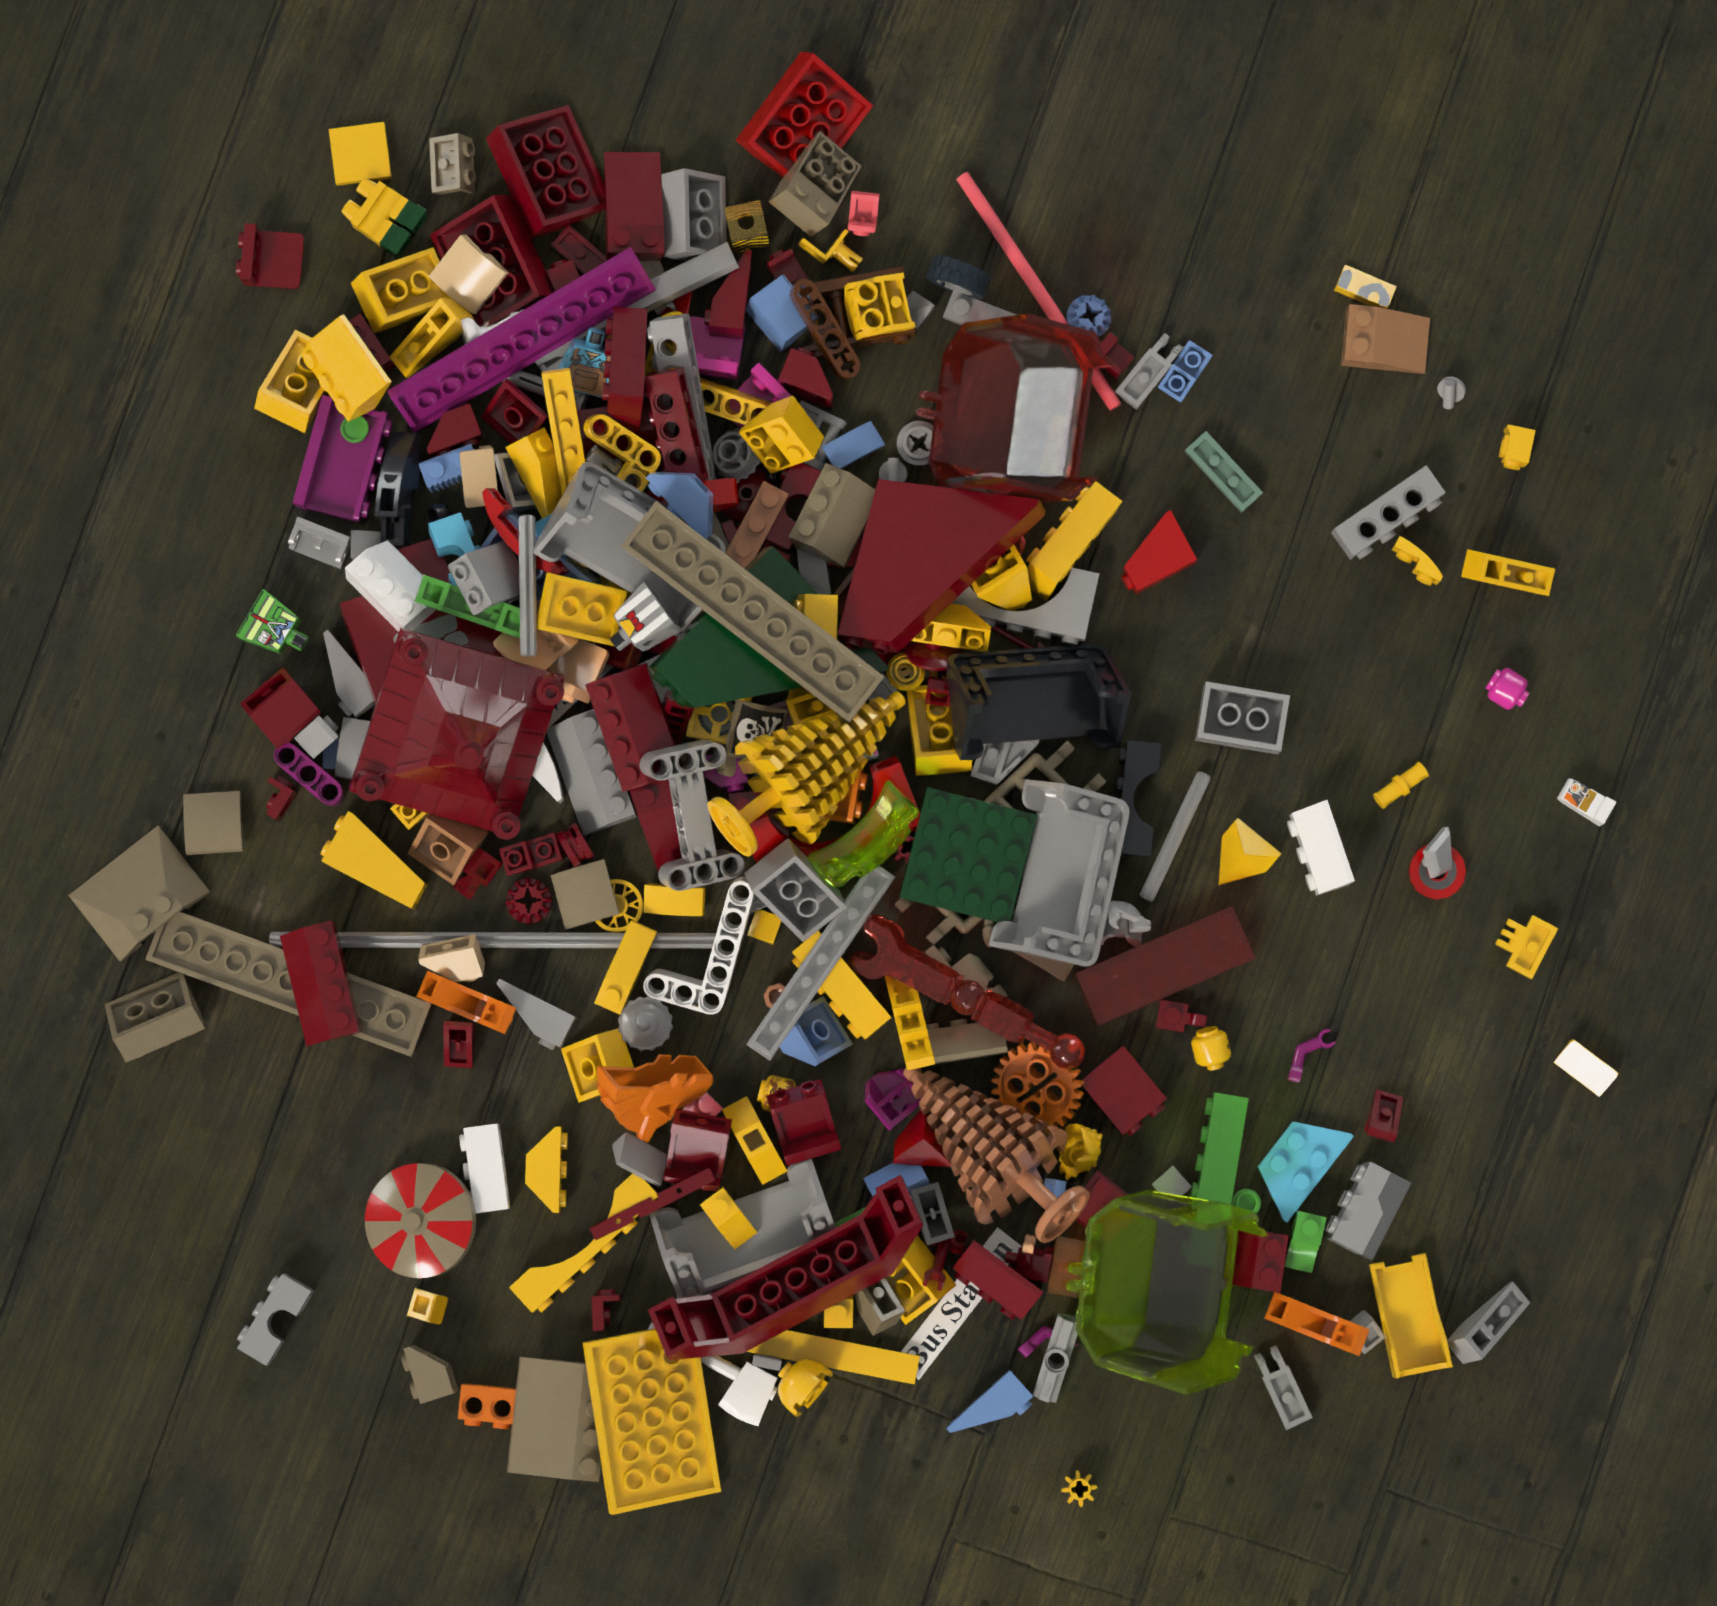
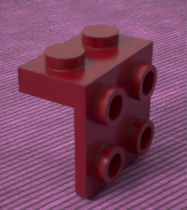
M245 224L244 232L240 231L238 246L242 249V258L237 259L236 276H240L244 286L298 289L301 285L304 252L303 235L299 233L260 231L256 224Z

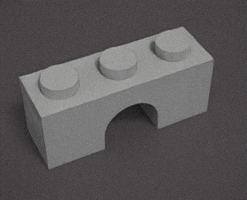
M286 1273L281 1274L280 1278L278 1276L273 1278L267 1288V1291L271 1293L265 1302L261 1300L252 1313L256 1318L250 1327L245 1325L237 1338L240 1341L237 1349L266 1366L271 1365L285 1341L273 1332L271 1327L272 1317L279 1310H286L295 1316H300L314 1293L313 1289Z

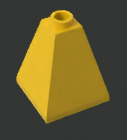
M1015 544L971 584L979 598L1009 611L1024 608L1032 600L1027 566Z

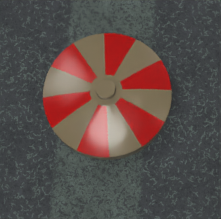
M408 1164L398 1167L385 1175L371 1192L365 1211V1230L373 1252L386 1267L406 1277L428 1278L449 1271L467 1254L475 1235L476 1211L468 1189L455 1174L434 1164Z

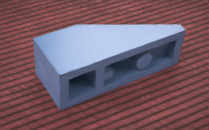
M1008 1370L947 1425L946 1429L952 1433L1006 1418L1016 1412L1021 1415L1032 1405L1029 1400L1033 1395Z

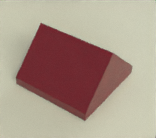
M508 379L504 380L481 416L510 444L542 428L546 429L550 425L549 415Z

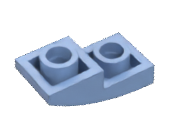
M1189 340L1158 388L1179 402H1182L1213 355Z
M869 421L823 446L822 449L833 466L844 469L860 458L862 460L885 446V443L873 423Z

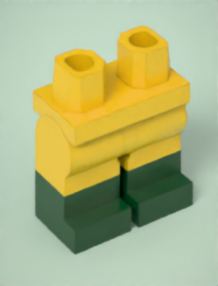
M363 178L356 191L365 197L366 201L361 207L352 200H349L343 207L342 213L351 221L354 229L399 259L412 241L411 234L415 236L429 216L425 208L414 204L379 181L376 184L371 180Z

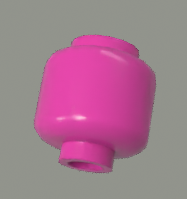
M1505 668L1502 671L1497 669L1485 687L1489 690L1488 698L1506 710L1512 709L1515 705L1521 707L1529 695V692L1525 690L1528 685L1527 679L1510 668Z

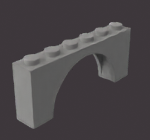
M1072 568L1066 584L1053 599L1040 607L1027 611H1008L996 608L979 598L970 586L952 603L966 605L991 627H995V624L1007 626L1006 630L1010 632L1023 633V630L1034 632V636L1037 638L1050 640L1051 636L1062 638V643L1078 645V642L1084 643L1099 573Z

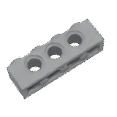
M1426 465L1335 527L1331 533L1350 560L1356 556L1362 559L1373 551L1371 547L1379 540L1384 544L1397 535L1394 530L1402 524L1407 528L1419 520L1418 513L1424 509L1431 512L1443 502L1440 498L1446 492ZM1406 494H1417L1420 504L1417 506L1408 504ZM1383 510H1394L1397 514V520L1393 522L1387 521L1383 517ZM1364 524L1370 525L1374 530V535L1370 538L1364 537L1360 533V526Z

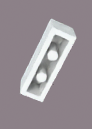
M500 1124L463 1128L464 1134L459 1135L460 1147L462 1152L466 1151L468 1163H463L465 1180H470L471 1191L469 1193L472 1197L476 1213L511 1209Z

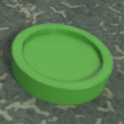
M362 416L349 422L345 418L340 430L342 436L348 442L360 443L368 436L369 425Z

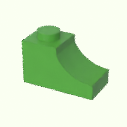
M1301 1211L1295 1212L1284 1267L1312 1273L1319 1246H1321L1327 1217Z

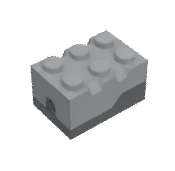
M1364 1162L1363 1165L1355 1167L1350 1180L1354 1181V1184L1350 1191H1343L1337 1203L1341 1210L1338 1216L1332 1215L1324 1231L1328 1232L1326 1239L1365 1259L1373 1260L1411 1182L1372 1162Z

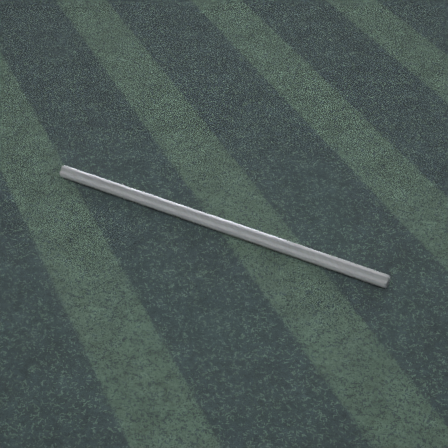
M271 932L269 944L275 947H282L280 936L289 932ZM338 932L342 948H421L422 945L476 934L480 948H618L625 934ZM657 933L651 948L712 949L716 933Z

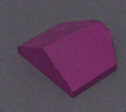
M904 1069L877 1073L865 1083L864 1101L888 1130H891L919 1106L921 1098L915 1099L911 1091L914 1083L904 1077Z

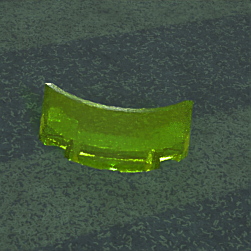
M888 780L874 806L853 829L834 843L811 853L806 858L824 881L836 888L845 886L851 878L855 876L862 878L875 870L901 846L911 832L908 825L918 817L919 810Z

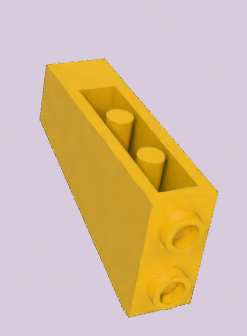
M349 811L346 816L341 815L334 827V830L337 832L333 840H327L321 851V855L324 856L322 862L415 910L428 885L356 815Z

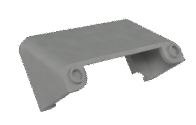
M591 462L583 463L571 479L536 541L532 553L549 562L558 561L564 553L631 593H634L645 582L654 588L683 630L675 634L678 637L702 609L621 548L622 544L657 500ZM660 503V504H661L662 506H664L667 510H669V509L667 508V506H665L664 504ZM682 517L679 518L687 524V522ZM712 533L706 540L725 553L726 547L723 541Z
M1025 779L1022 801L1026 808L1037 812V817L1013 922H998L991 932L989 946L1079 966H1091L1097 961L1128 824L1129 807L1122 799L1076 786Z
M812 1158L790 1165L787 1169L789 1181L734 1200L758 1232L735 1250L705 1211L683 1219L678 1210L669 1207L649 1214L662 1260L678 1298L711 1295L836 1228Z

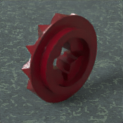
M531 878L522 879L515 882L508 890L506 898L507 909L511 916L519 922L526 924L536 923L548 914L551 908V894L548 888L539 880ZM527 889H529L531 897L541 899V901L532 903L530 913H528L525 904L517 902V900L526 897Z

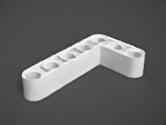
M746 877L736 878L728 890L704 980L664 969H654L648 974L643 985L644 991L649 997L706 1014H715L722 1009L727 998L755 897ZM738 885L746 886L749 890V896L745 898L737 896L735 887ZM730 912L738 913L742 918V922L738 925L731 924L728 921L727 914ZM723 939L731 940L734 944V950L730 952L724 951L720 947V941ZM716 966H721L726 970L727 976L722 979L714 976L712 969ZM655 977L662 979L665 988L661 990L653 988L650 983L651 979ZM682 985L688 986L692 991V996L688 998L682 997L678 993V987ZM708 993L716 994L720 1000L719 1004H708L705 1000V995Z

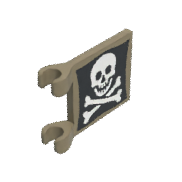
M736 700L725 745L726 759L720 767H717V772L733 777L736 772V758L744 759L747 757L745 754L736 755L735 747L742 741H753L757 736L763 734L773 736L771 732L784 728L788 710Z

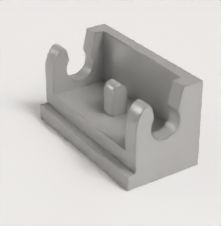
M297 516L296 523L288 540V544H290L289 549L342 569L351 547V538Z

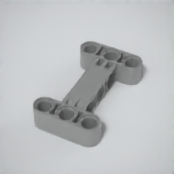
M708 739L645 753L640 760V769L644 775L656 780H669L682 859L664 863L659 869L658 877L663 885L676 891L733 879L740 876L744 870V860L739 854L727 849L716 850L703 771L720 767L725 762L726 751L721 744ZM713 747V756L711 759L706 760V751ZM686 753L687 761L680 767L679 758L682 754ZM659 759L660 768L657 772L653 773L652 765ZM731 857L732 864L725 870L724 862L727 858ZM705 863V872L698 876V867ZM678 870L679 877L672 883L671 875L674 871Z

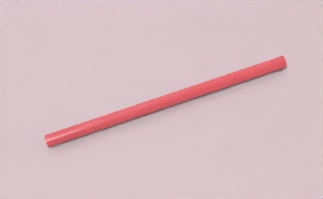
M965 172L960 175L956 180L1108 409L1111 411L1118 407L1121 402L1077 335L1071 330L1067 320L970 174Z

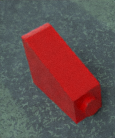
M1171 510L1164 514L1123 568L1124 574L1121 575V578L1128 590L1133 589L1135 594L1194 565L1197 561Z

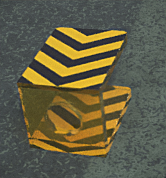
M760 200L724 208L734 253L769 246ZM754 218L752 228L744 230L739 227L738 220Z

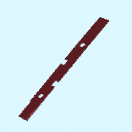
M707 1168L658 1193L659 1199L652 1201L650 1197L590 1227V1230L595 1240H598L634 1222L633 1216L638 1214L642 1218L715 1181V1178L710 1168ZM678 1188H681V1189H682V1192H681V1193H677L676 1190H677ZM616 1219H620L621 1223L617 1224L615 1222Z

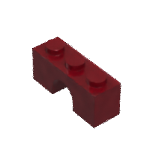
M803 463L783 469L780 480L783 481L780 490L788 493L789 496L764 541L765 543L787 553L791 552L793 544L789 535L796 521L787 516L786 507L794 499H808L821 471Z

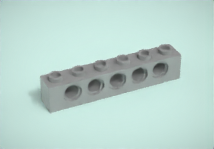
M689 313L657 317L650 321V326H648V338L650 343H653L655 354L652 356L654 370L663 371L672 367H684L709 476L704 481L715 480L716 473ZM667 339L673 340L676 343V353L670 352L667 349ZM663 394V403L666 406L672 407V397L668 394ZM670 421L668 424L669 430L674 434H679V426L675 422ZM675 449V457L679 461L685 462L684 452L680 449Z

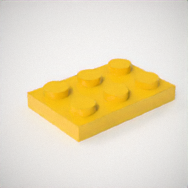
M547 573L537 615V629L614 646L610 637L619 630L620 626L614 618V613L625 602L627 591Z

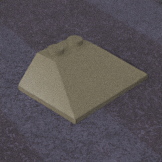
M158 825L68 896L118 960L122 962L143 945V940L184 908L190 909L209 894L210 890Z

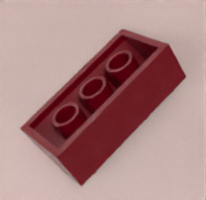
M613 306L612 318L607 317L606 334H610L611 339H606L604 356H610V361L604 362L603 378H609V383H603L602 400H608L607 412L631 431L639 432L644 396L647 309Z
M644 663L585 684L622 791L625 792L657 781L641 772V757L650 751L676 746L648 664ZM679 758L680 767L683 766L681 758ZM659 759L652 765L653 773L657 772L660 768Z
M331 920L281 935L280 940L306 1046L362 1033L336 922Z

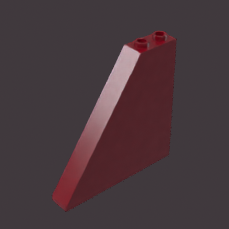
M878 479L837 633L843 644L852 650L868 648L880 654H887L888 651L898 653L1044 517L1045 509L1039 499Z

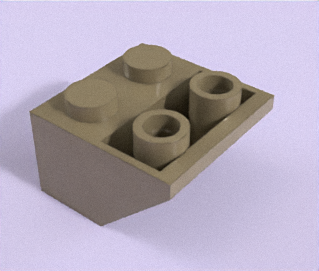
M416 1345L404 1348L405 1354L401 1355V1360L405 1371H410L413 1382L409 1383L414 1400L419 1398L420 1404L459 1391L449 1362Z

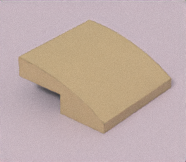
M460 235L429 277L458 304L472 314H477L507 276L508 271L491 254H484L467 235Z

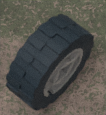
M935 255L933 257L926 278L937 286L978 300L984 299L992 278L987 272L975 266L942 255Z

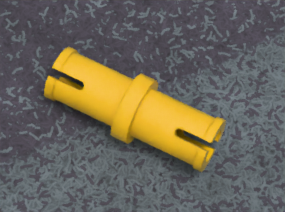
M1417 762L1416 765L1402 775L1394 776L1391 783L1377 793H1374L1375 801L1382 809H1385L1401 795L1406 796L1410 793L1412 787L1429 777L1427 770L1420 762Z

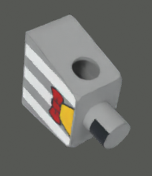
M643 582L614 613V618L621 629L612 635L610 640L619 651L631 642L641 651H646L683 629L654 588Z

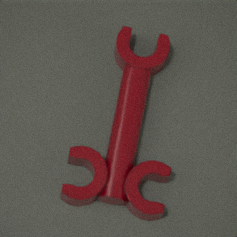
M961 1230L954 1231L955 1237L929 1245L938 1246L932 1268L925 1272L922 1281L923 1286L926 1287L929 1280H935L938 1282L937 1290L941 1291L943 1289L946 1277L942 1271L948 1249L955 1254H962L965 1246L962 1243H965L968 1235L966 1232Z

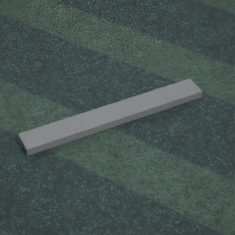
M728 242L650 279L656 290L628 307L647 309V312L738 269L739 266ZM606 320L593 328L603 330L606 333ZM588 331L576 338L586 341ZM571 341L535 361L537 366L565 353Z
M872 861L844 901L847 908L835 916L828 924L746 1044L769 1061L772 1059L894 880V875Z

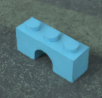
M461 512L428 523L429 534L439 558L450 554L461 557L465 553L480 549L479 545H473L471 537L474 536L472 526L469 520H463ZM449 573V583L457 586L452 574Z

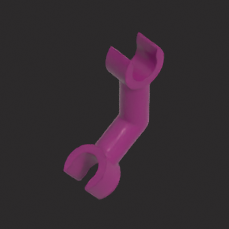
M1325 1029L1317 1037L1296 1046L1287 1080L1299 1083L1305 1055L1321 1047L1325 1049L1331 1048L1336 1043L1334 1041L1330 1044H1325L1322 1041L1323 1034L1330 1032V1029Z
M1041 1327L1017 1350L1024 1357H1027L1046 1338L1051 1337L1054 1327Z

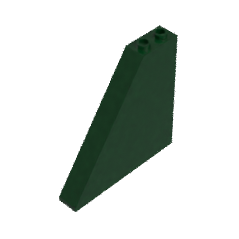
M773 546L765 547L744 568L792 606L799 594H818ZM705 611L649 666L654 672L652 678L660 686H667L673 692L671 697L683 708L685 706L696 708L802 687ZM837 613V633H838V629H839L840 622H841V617L838 615V613ZM837 635V640H838L841 644H843V642L841 641V639H840L839 636ZM849 649L878 672H884L889 668L872 649Z

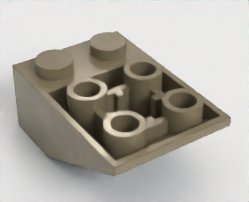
M819 131L780 181L769 203L812 237L829 225L859 172L861 165Z

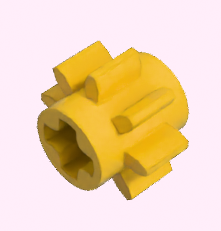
M1076 1470V1477L1073 1479L1068 1476L1064 1477L1069 1484L1068 1487L1062 1488L1061 1491L1070 1493L1067 1499L1068 1503L1076 1499L1079 1506L1083 1507L1084 1499L1094 1500L1090 1492L1097 1489V1485H1089L1088 1481L1091 1479V1474H1087L1085 1478H1082L1079 1471ZM1077 1481H1081L1083 1486H1087V1490H1083L1081 1496H1078L1075 1491H1071V1488L1076 1486Z

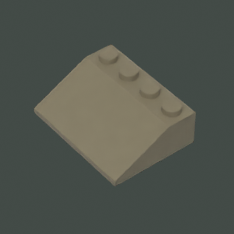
M519 1357L507 1472L599 1482L601 1459L586 1362Z

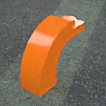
M427 971L416 996L503 1034L506 1033L508 1026L511 1024L516 1007L430 971Z
M1274 1292L1264 1318L1357 1356H1360L1370 1330L1277 1292Z

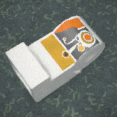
M1568 778L1557 797L1561 803L1599 827L1605 823L1616 804V801L1609 797H1604Z

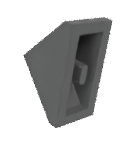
M936 1182L910 1190L913 1202L924 1224L921 1232L926 1244L930 1245L955 1237L939 1183Z

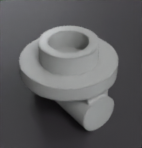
M1455 377L1443 378L1437 388L1439 395L1443 398V408L1445 409L1454 408V402L1462 400L1466 393L1463 382Z
M888 458V461L880 467L879 478L882 480L905 482L907 470L899 462V458Z

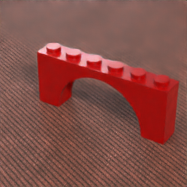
M893 756L870 766L873 778V794L869 808L861 821L852 830L836 839L814 842L812 844L802 842L780 831L770 820L766 812L749 824L758 844L757 851L752 854L755 862L758 863L789 838L816 867L823 864L824 866H830L837 863L840 857L848 854H860L866 850L867 846L874 843L878 845L889 842L892 836L901 832L906 834L907 830L910 833L915 831L920 812L898 758Z

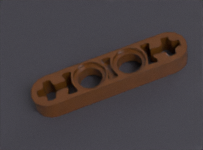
M808 279L799 280L790 290L793 304L834 374L842 380L853 378L860 370V361L816 285ZM799 286H801L802 289L808 288L810 293L807 295V298L810 303H812L814 300H816L817 304L811 306L808 310H806L804 307L809 304L807 299L805 297L800 298L798 296V292L801 291ZM820 310L823 312L825 321L822 325H817L812 321V311ZM829 334L835 335L839 340V346L835 350L826 346L825 339ZM844 349L846 353L841 355L845 363L849 361L852 363V367L849 369L851 373L848 370L842 371L843 361L839 356L834 359L833 355L838 354Z

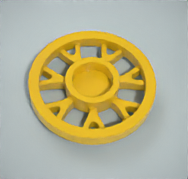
M612 879L610 881L613 884V892L619 915L612 916L613 919L609 926L603 924L601 920L595 922L609 932H624L629 925L628 919L638 922L641 918L643 900L640 892L633 884L621 879ZM616 884L624 885L622 895L615 894ZM627 887L631 888L628 892H626ZM634 891L638 899L628 903L625 897ZM639 902V907L635 906L634 904ZM628 907L638 909L635 918L626 914ZM624 916L627 925L618 928L617 917ZM613 923H615L616 928L611 927Z

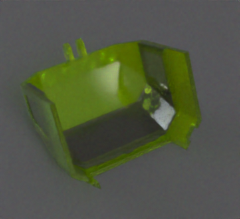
M1146 1190L1115 1198L1089 1218L1085 1231L1086 1245L1082 1263L1075 1262L1069 1264L1068 1272L1071 1274H1082V1279L1068 1281L1066 1289L1080 1292L1079 1305L1076 1311V1332L1095 1365L1185 1395L1235 1380L1241 1370L1237 1366L1243 1355L1249 1356L1254 1348L1253 1346L1225 1338L1239 1230L1261 1237L1268 1236L1266 1231L1258 1226L1259 1218L1256 1212L1222 1202Z

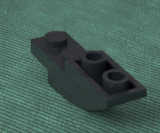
M394 432L385 453L377 486L375 516L382 517L381 543L388 540L392 545L410 546L412 489H419L420 433Z

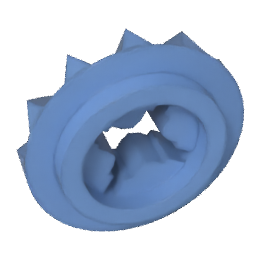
M1082 295L1070 304L1067 311V322L1076 335L1086 339H1094L1103 335L1109 328L1112 321L1111 309H1108L1105 300H1100L1095 295ZM1086 308L1089 309L1090 313H1099L1093 319V324L1089 319L1081 318L1085 315Z

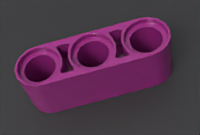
M287 743L279 749H275V762L321 802L333 807L343 802L345 798L344 787L299 748L291 743ZM288 749L293 750L295 753L294 760L291 763L284 764L281 760L282 753ZM310 767L315 768L317 772L315 779L311 782H305L303 780L304 770ZM331 785L336 786L338 789L336 798L326 800L324 796L325 789Z

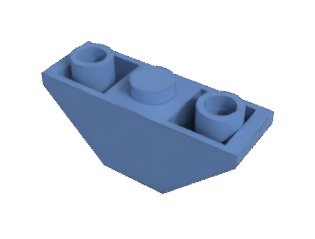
M654 471L646 477L650 482L648 484L649 489L657 497L662 495L669 503L667 508L678 518L682 517L689 527L705 539L712 535L714 494L694 473Z

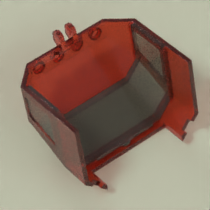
M1029 313L963 323L943 352L938 393L930 391L919 392L920 399L937 402L936 411L929 408H919L916 415L926 419H934L928 463L939 486L1039 499L1040 502H1060L1074 500L1086 486L1092 485L1099 478L1093 476L1079 478L1093 369L1114 367L1109 356H1104L1099 346L1101 341L1096 332Z

